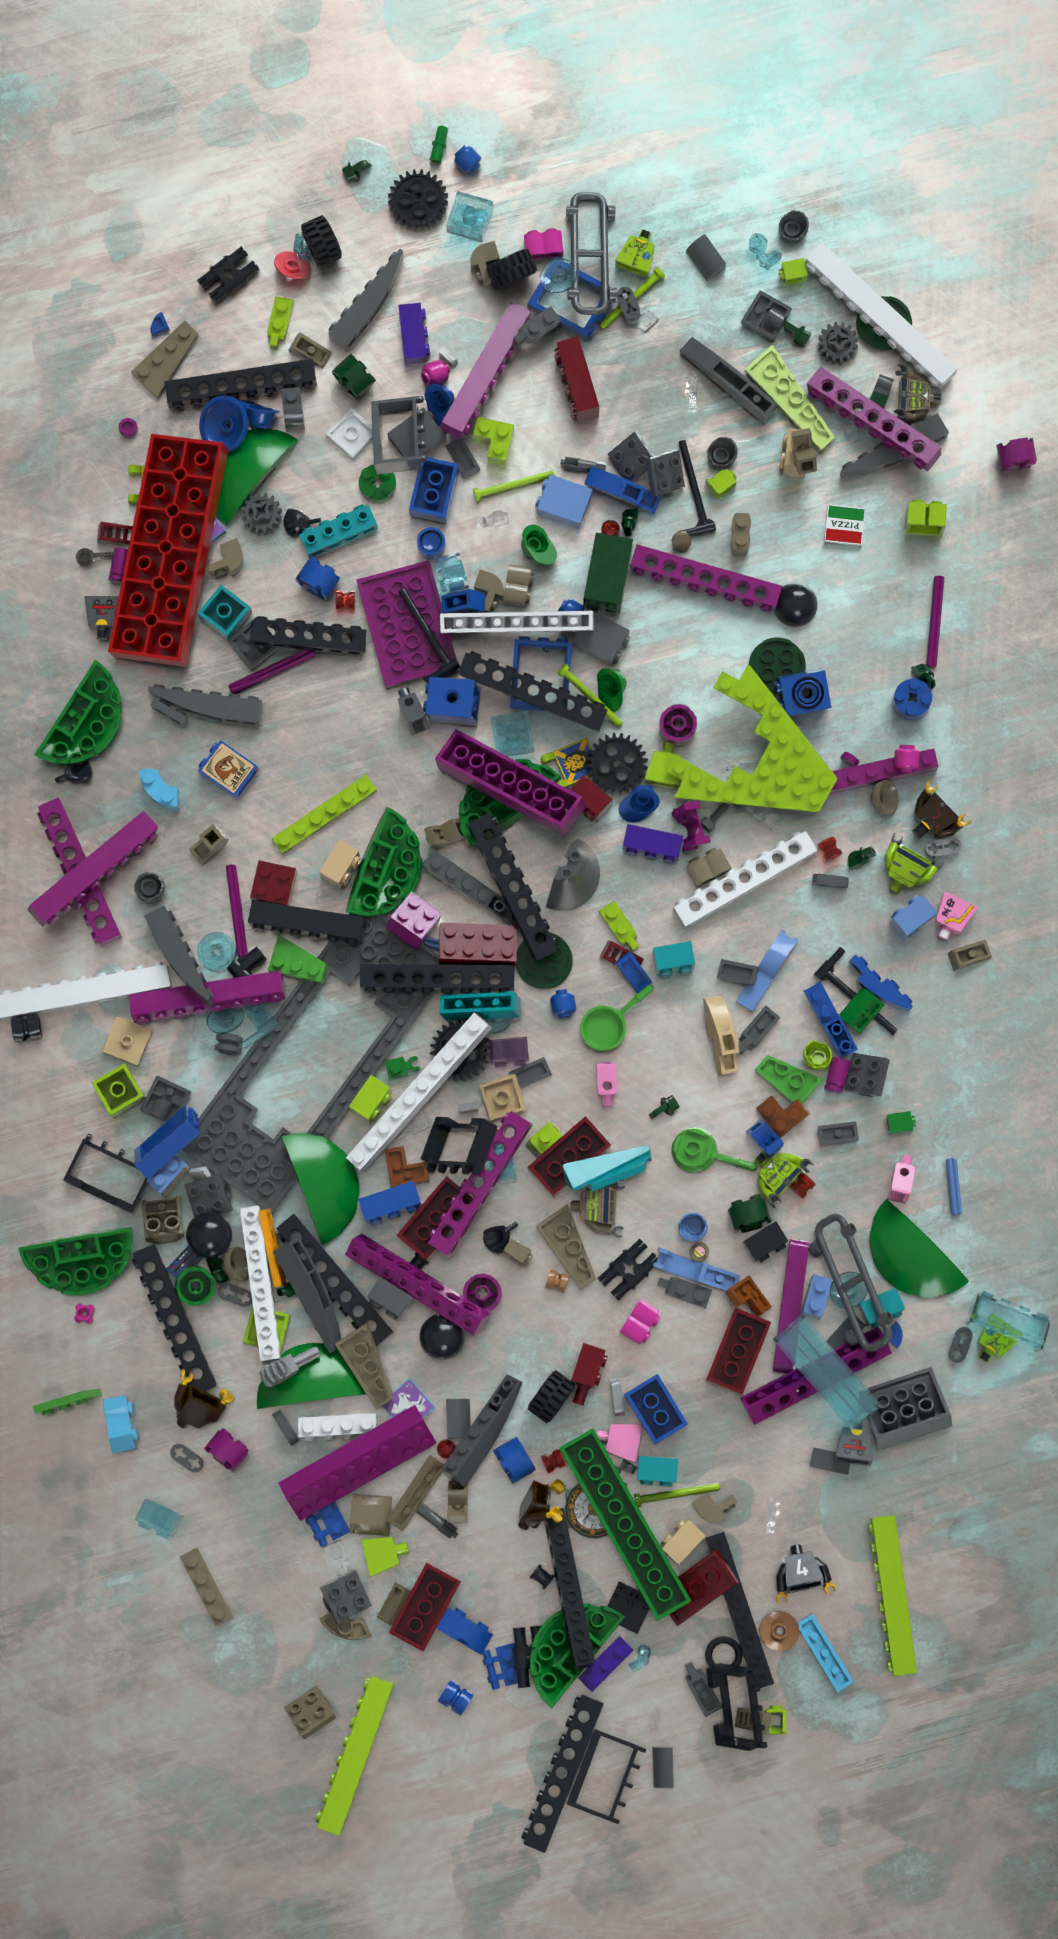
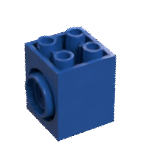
M817 669L776 677L777 681L774 682V688L780 697L778 702L789 716L832 708L825 670ZM808 687L809 694L803 697L802 690Z
M429 677V682L425 686V693L428 695L427 701H424L423 711L426 712V716L432 723L477 726L481 688L475 680Z

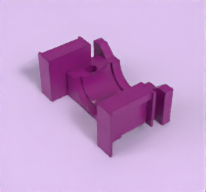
M699 801L683 803V805L673 809V812H671L678 824L684 825L688 832L687 837L683 839V852L698 849L697 845L711 843L710 837L704 836L697 813V809L701 808Z

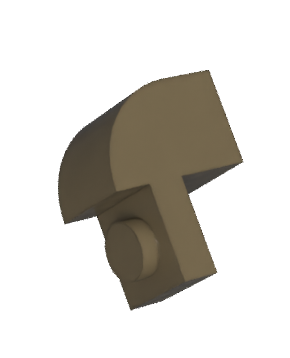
M495 241L478 246L471 255V272L476 271L478 281H482L483 287L491 285V279L486 267L500 259Z
M810 428L791 432V446L798 474L816 472L817 462Z
M237 538L220 544L225 559L207 565L211 577H220L226 574L228 570L231 576H234L241 570L244 556Z
M480 569L474 590L487 595L485 599V612L482 613H491V610L495 611L498 600L495 599L503 600V584L495 574Z
M460 818L451 819L441 825L425 828L426 839L430 846H434L435 849L442 848L465 838L460 828Z
M212 824L199 836L200 840L189 850L203 864L214 853L219 852L229 839L216 824Z
M449 1481L447 1522L456 1524L467 1523L468 1484L466 1487H463L453 1481Z
M706 1493L691 1504L702 1519L708 1522H720L725 1519L721 1512L725 1511L728 1513L736 1507L734 1503L737 1500L732 1495L716 1505L709 1493Z

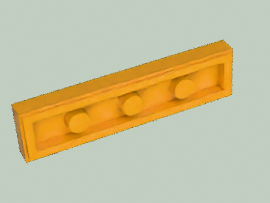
M267 1208L258 1211L273 1285L274 1287L284 1285L286 1280L284 1271L273 1254V1251L279 1248L271 1209Z

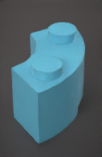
M139 769L140 779L148 796L163 808L179 811L178 789L165 784L161 779L158 769Z
M126 1395L103 1399L112 1453L136 1449L135 1441H138V1434L132 1425L131 1414L134 1413L132 1402H128Z

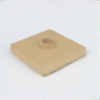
M116 1016L102 1052L139 1066L152 1030Z
M515 1073L479 1085L490 1122L503 1118L510 1111L516 1114L527 1111Z

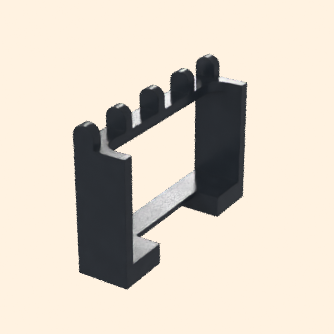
M436 1117L420 1159L428 1163L427 1171L429 1173L435 1172L436 1167H438L439 1173H445L448 1167L451 1174H456L459 1168H462V1173L468 1175L471 1169H473L474 1175H480L498 1126L484 1118H472L470 1124L457 1123L449 1117ZM449 1132L476 1133L466 1162L439 1161Z
M88 1133L86 1138H83L63 1181L135 1215L149 1186V1183L146 1181L147 1178H145L133 1204H130L73 1177L87 1146L136 1168L135 1163L122 1157L125 1150L121 1149L118 1155L105 1149L108 1143L106 1141H103L101 1147L89 1142L92 1134Z
M723 1663L706 1668L708 1688L720 1686L724 1722L713 1726L716 1745L746 1751L756 1748H767V1742H763L762 1731L765 1730V1725L761 1724L759 1711H763V1706L758 1705L757 1692L761 1690L760 1686H756L755 1675L758 1674V1669ZM727 1675L740 1678L745 1676L747 1679L754 1740L734 1736Z
M594 1729L567 1805L619 1824L620 1820L613 1818L617 1805L626 1806V1803L619 1801L624 1786L633 1787V1784L626 1781L631 1767L638 1770L640 1768L639 1765L633 1763L637 1751L645 1753L646 1748ZM601 1736L634 1748L609 1815L576 1803Z

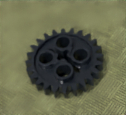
M413 169L412 175L406 171L405 178L399 175L400 182L394 180L396 187L390 186V191L392 192L388 193V198L392 199L388 201V206H392L390 212H395L394 219L400 217L399 224L405 221L406 228L410 224H413L414 230L417 225H420L421 230H423L424 224L430 228L431 221L437 224L436 217L442 219L441 212L446 213V208L444 207L448 205V201L445 200L448 198V193H444L446 186H442V180L437 181V175L430 177V171L426 175L423 174V169L420 170L419 174ZM415 184H419L421 188L415 190L412 188V186ZM429 195H434L436 197L432 201L427 199ZM404 198L410 200L407 204H403L400 201ZM418 209H422L425 211L421 215L415 213V211Z
M613 733L612 738H609L606 734L605 741L599 738V745L593 743L595 751L589 750V754L592 757H587L586 761L591 762V764L586 765V768L592 769L588 776H594L592 782L598 781L597 786L599 788L604 786V792L611 789V794L618 790L621 795L622 789L629 793L630 786L633 789L636 787L635 782L642 783L639 777H645L646 774L642 770L648 769V766L643 765L648 762V759L642 758L646 755V751L640 752L643 745L636 746L637 739L631 742L630 735L625 739L623 738V733L620 734L619 738ZM614 747L618 752L615 755H609L607 750ZM605 756L609 760L602 759L601 757ZM625 756H634V762H626L624 759ZM617 760H619L620 765L614 767V762H617ZM606 764L610 767V770L602 772L599 767ZM625 767L632 768L633 771H629ZM624 772L627 774V778L620 780L617 778V774Z
M456 1019L455 1024L449 1021V1027L442 1025L443 1031H436L439 1036L432 1037L436 1044H430L431 1047L435 1048V1051L430 1052V1054L436 1056L467 1020L464 1019L461 1023V1020ZM483 1038L473 1049L476 1057L470 1060L468 1055L448 1079L453 1077L454 1081H458L460 1077L461 1081L465 1082L466 1076L470 1080L473 1079V1073L479 1076L478 1070H485L483 1063L489 1064L486 1057L492 1055L487 1053V1050L491 1049L492 1046L486 1045L490 1038Z

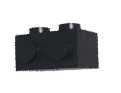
M775 1221L742 1243L753 1261L759 1260L762 1263L770 1258L769 1253L774 1250L778 1253L785 1249L788 1239L777 1221Z

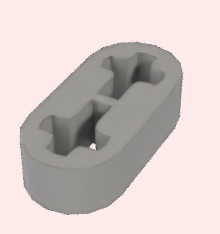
M955 837L935 839L926 844L925 853L930 858L954 856L959 853L962 844ZM950 842H953L958 847L955 848V851H952L951 848H945L944 846H949ZM932 844H934L935 847H942V849H938L936 851V854H933L932 851H929V848H931Z
M620 1378L610 1379L615 1416L625 1415Z

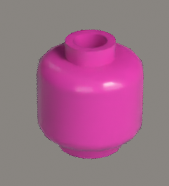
M434 360L422 368L421 378L426 386L432 384L441 385L448 380L450 370L446 363Z
M900 745L895 750L894 766L901 768L900 772L910 773L912 769L919 766V750L915 748V745Z

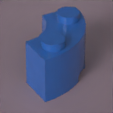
M448 1608L436 1628L482 1655L493 1636L492 1633L487 1631L489 1627L480 1621L476 1624L465 1618L466 1613L458 1608L455 1611Z

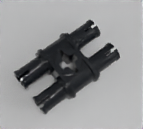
M242 246L229 256L224 255L222 260L214 266L211 265L209 271L197 279L199 285H202L203 289L216 279L221 282L219 287L208 294L215 304L225 295L233 294L234 290L242 284H246L247 279L260 270L253 260L241 270H237L235 265L248 256ZM224 271L227 272L228 274H231V275H232V279H231V277H229V276H225Z
M640 1238L628 1250H622V1253L613 1262H610V1267L597 1277L600 1282L606 1278L602 1282L606 1287L617 1275H621L623 1281L610 1292L618 1301L630 1289L635 1290V1287L645 1277L648 1278L649 1272L654 1268L653 1263L657 1262L658 1257L651 1262L656 1257L653 1252L641 1264L635 1262V1258L648 1248ZM624 1264L628 1267L633 1266L632 1271L634 1275L629 1272L625 1273Z
M541 1626L530 1627L532 1643ZM525 1627L513 1628L515 1646H513L512 1650H514V1668L517 1670L518 1688L531 1687L529 1680L530 1658H527V1656L531 1655L532 1644L530 1647L526 1645Z

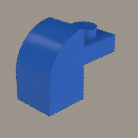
M761 1119L746 1131L768 1158L783 1147L784 1142L781 1138L775 1135L766 1122Z

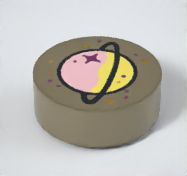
M703 1242L694 1243L690 1248L691 1258L698 1262L707 1259L709 1255L708 1246Z

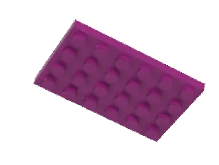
M429 560L356 579L386 688L425 678L439 670L440 663H442L398 592L402 588L407 590L447 657L456 658L450 633H440L441 601Z

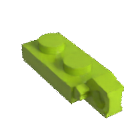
M275 296L267 330V337L271 338L270 348L278 349L279 340H284V337L287 335L294 304L292 299Z
M615 900L599 910L600 915L619 943L623 946L628 944L632 952L639 948L635 940L638 937L636 931Z

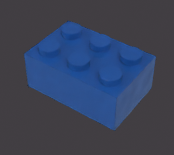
M427 457V461L421 463L422 469L418 470L409 515L447 523L459 465Z
M414 1181L358 1199L366 1224H371V1226L381 1224L382 1219L388 1217L390 1220L401 1217L400 1213L406 1211L408 1214L414 1213L419 1209L418 1207H421Z
M658 1374L624 1394L654 1445L688 1425Z

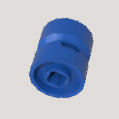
M450 1680L438 1702L445 1707L451 1706V1710L461 1716L474 1694L467 1689L461 1690L459 1684Z

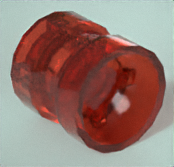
M607 520L602 524L601 533L619 536L620 526L614 520Z
M336 590V609L342 610L345 607L349 610H355V591L344 593L343 591Z
M834 836L817 844L819 849L823 851V857L826 862L843 854L841 848L836 846L837 841Z
M801 1172L798 1180L792 1182L789 1188L800 1198L804 1199L807 1191L813 1189L816 1184L805 1173Z
M449 1439L440 1441L437 1446L438 1455L444 1459H449L456 1449L455 1443Z
M559 1448L553 1450L552 1454L541 1456L548 1474L553 1472L556 1467L563 1468L566 1466Z

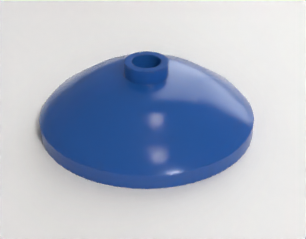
M217 396L211 399L203 408L200 416L199 429L203 440L223 442L229 449L228 452L238 448L244 441L248 431V416L244 406L231 396Z

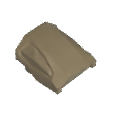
M180 1196L154 1201L142 1200V1216L146 1242L154 1244L176 1242L184 1237Z
M352 1494L350 1533L390 1536V1523L386 1520L391 1514L392 1496Z

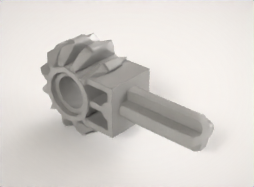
M313 1347L293 1358L289 1354L271 1362L262 1368L259 1373L262 1382L266 1387H273L297 1374L299 1367L321 1356L320 1351L317 1347Z

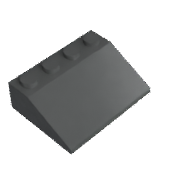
M932 1367L858 1391L878 1450L952 1427L951 1413Z

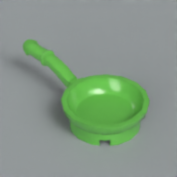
M646 985L620 1011L605 1005L590 1009L582 1018L580 1025L581 1036L585 1043L592 1049L607 1051L617 1047L624 1039L626 1032L623 1015L652 993L654 987Z
M691 1127L685 1129L675 1137L672 1143L671 1154L673 1160L680 1169L686 1172L698 1173L704 1171L716 1159L735 1165L737 1168L741 1167L750 1171L757 1170V1165L754 1162L751 1163L740 1158L737 1159L724 1154H718L715 1139L708 1131L702 1128Z

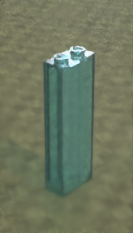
M803 1314L773 1339L850 1429L853 1427L857 1428L863 1423V1419L868 1414L872 1415L877 1411V1406L880 1405L877 1399Z

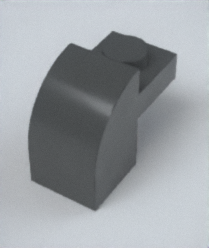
M300 387L281 389L286 432L305 430Z

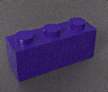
M421 302L398 305L405 364L427 362L430 349L429 344H425V338H428L427 326L423 327V320H426L425 308L421 309Z
M627 824L622 849L626 850L628 854L637 855V853H642L647 858L655 859L656 857H661L663 861L674 863V860H679L683 835Z
M619 1636L595 1660L594 1666L588 1667L578 1679L593 1692L633 1652V1649Z

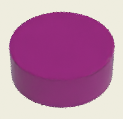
M131 418L121 420L119 423L120 434L126 438L135 436L138 431L135 420Z
M844 752L840 757L850 767L857 766L860 763L849 752Z

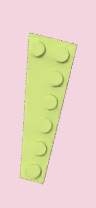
M773 345L745 368L744 371L767 396L777 403V406L800 430L810 428L812 443L820 451L835 440L834 435L822 417L817 413L814 405L808 400L805 392L800 388L793 374L785 366L784 361Z

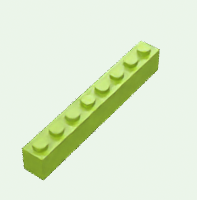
M896 1516L871 1518V1522H868L869 1534H873L874 1542H871L872 1554L876 1555V1562H873L875 1574L878 1573L879 1581H876L877 1593H881L882 1601H879L880 1613H884L885 1621H881L883 1633L887 1634L884 1647L885 1652H889L890 1660L887 1661L888 1672H892V1676L917 1673Z
M371 1676L370 1679L366 1678L363 1690H366L365 1695L358 1700L356 1709H359L357 1717L353 1716L349 1725L352 1728L350 1736L346 1735L342 1745L346 1747L343 1755L339 1754L336 1765L339 1766L337 1773H332L329 1784L332 1785L331 1790L325 1793L322 1801L325 1804L323 1812L319 1811L315 1820L318 1823L317 1828L340 1836L394 1683L375 1676Z

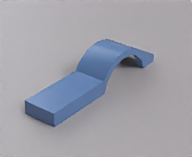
M781 930L760 962L755 987L746 985L736 1001L751 1012L757 1006L786 957L798 941L796 938L793 940L785 935L784 930Z
M658 1247L657 1251L660 1253L657 1262L653 1263V1266L723 1291H727L739 1282L741 1275L679 1256L669 1250Z

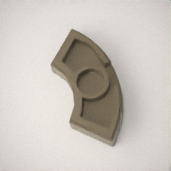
M331 1613L319 1618L324 1627L338 1637L348 1640H359L372 1636L364 1618L357 1620L346 1619L340 1623H335Z

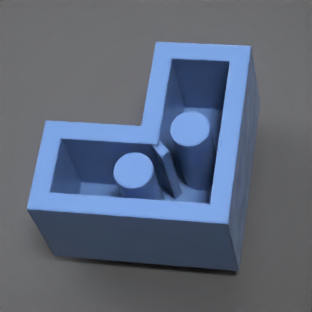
M916 895L908 901L909 906L905 909L900 907L891 916L890 925L903 941L915 934L921 926L937 914V911L924 895L920 897Z

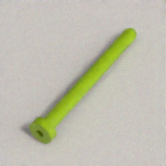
M656 267L653 270L654 274L633 292L636 300L658 279L663 280L666 277L661 269ZM620 305L600 322L599 326L602 329L606 328L622 313Z
M550 470L481 490L473 488L476 501H480L481 497L549 479L550 474L554 476L555 474L554 471Z
M564 664L558 670L557 674L560 677L564 676L593 704L595 701L604 704L569 671L570 667L567 664ZM605 706V709H608L606 717L617 727H620L623 724L622 720Z
M714 1483L641 1496L639 1493H635L634 1498L637 1506L641 1507V1503L719 1491L720 1484Z

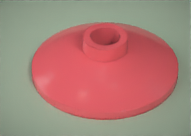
M284 251L277 254L274 259L275 268L286 277L302 279L310 273L311 267L309 262L298 253Z

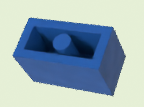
M466 589L442 595L441 614L485 612V593Z

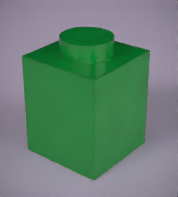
M911 1111L892 1113L886 1116L889 1135L910 1133L913 1131V1127H916L915 1116H911Z

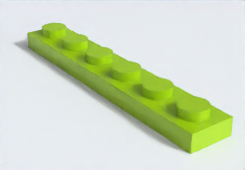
M365 774L272 837V840L283 855L375 793L377 789Z

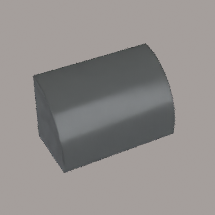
M706 234L696 239L686 250V253L706 281L718 275L726 268L725 261Z
M446 1399L447 1439H462L471 1427L470 1399Z
M652 1747L653 1787L674 1788L673 1747Z

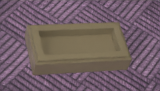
M395 1582L377 1618L393 1626L411 1591Z

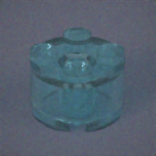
M459 552L438 557V561L434 562L437 573L442 575L443 580L439 581L442 592L446 591L447 594L469 588L468 585H464V581H467L462 560H457V556H460Z
M211 932L205 935L198 943L197 954L200 962L207 970L223 973L228 971L227 968L236 961L237 949L233 940L225 933ZM214 950H221V955L217 956L216 954H214Z

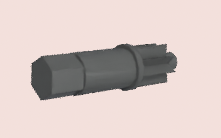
M566 456L560 462V465H564V468L576 471L589 472L591 466L604 471L606 468V463Z
M424 1503L418 1508L416 1513L436 1527L438 1531L448 1538H452V1536L456 1538L458 1536L456 1532L458 1528L447 1522L446 1519H443Z

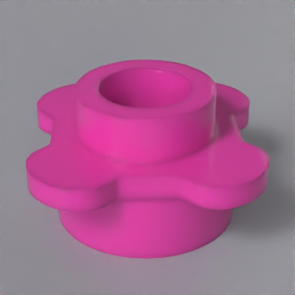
M81 1303L75 1306L76 1316H74V1320L77 1323L81 1321L88 1324L92 1323L94 1306L91 1304L88 1306Z

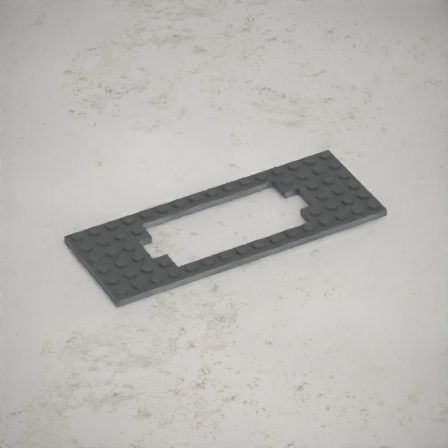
M379 914L361 916L367 921L362 944L349 945L342 940H338V942L329 941L317 957L328 965L323 983L332 973L350 986L357 975H360V964L438 965L439 955L424 944H421L417 950L386 929L389 919ZM378 974L374 978L376 983H382L385 980V976L382 974ZM398 974L394 977L393 981L398 984L402 983L404 976ZM415 975L413 982L420 984L424 978L421 975ZM435 975L432 978V982L435 984H439L443 980L440 975ZM303 979L300 980L199 1117L200 1134L182 1149L216 1175L222 1173L224 1181L261 1208H270L271 1213L275 1211L297 1181V1176L294 1173L281 1136L292 1133L282 1127L276 1137L272 1139L250 1123V1120L258 1109L240 1095L322 986V983ZM382 990L374 1004L392 1016V1018L308 1130L307 1134L319 1135L324 1138L330 1136L349 1110V1105L370 1075L374 1076L436 990H433V993H422V990H414V993H403V990H395V993H384Z

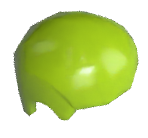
M816 1039L806 1044L803 1050V1060L808 1067L815 1070H823L829 1066L832 1060V1050L825 1042H819Z

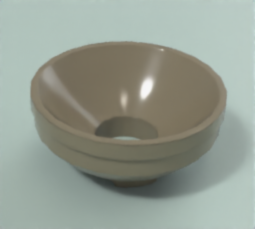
M890 780L879 781L875 785L870 799L873 806L880 813L893 814L897 810L899 802L897 789Z
M238 1246L229 1249L222 1262V1268L226 1275L236 1282L246 1281L249 1278L246 1251Z

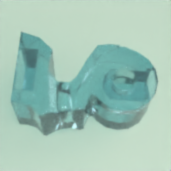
M754 233L749 239V249L751 252L756 253V259L760 267L768 270L781 260L782 253L773 250L770 254H766L767 238L760 233Z

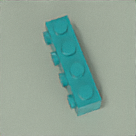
M358 505L353 509L354 511L340 513L331 521L324 520L313 529L312 527L304 529L299 534L308 558L311 556L316 557L377 530L378 526L369 505Z
M512 991L440 996V1015L446 1021H455L456 1019L468 1020L473 1013H476L482 1019L520 1018L521 999Z

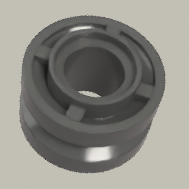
M230 1033L216 1034V1040L219 1041V1044L215 1045V1051L227 1055L241 1054V1048L238 1044L243 1042L242 1037Z

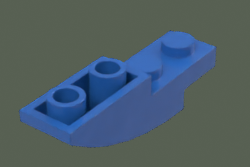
M592 466L584 482L585 485L616 499H621L652 514L655 513L662 497L660 495L651 496V491L645 487Z
M854 955L850 959L849 963L861 975L856 980L861 987H865L881 1002L891 1007L908 1012L912 1009V1000L906 994H901L898 990L900 987L894 980L890 981L887 978L881 983V977L876 971L873 970L871 972L867 967V961L862 956Z
M821 981L804 989L803 992L811 1005L813 1013L839 1057L843 1058L858 1050Z

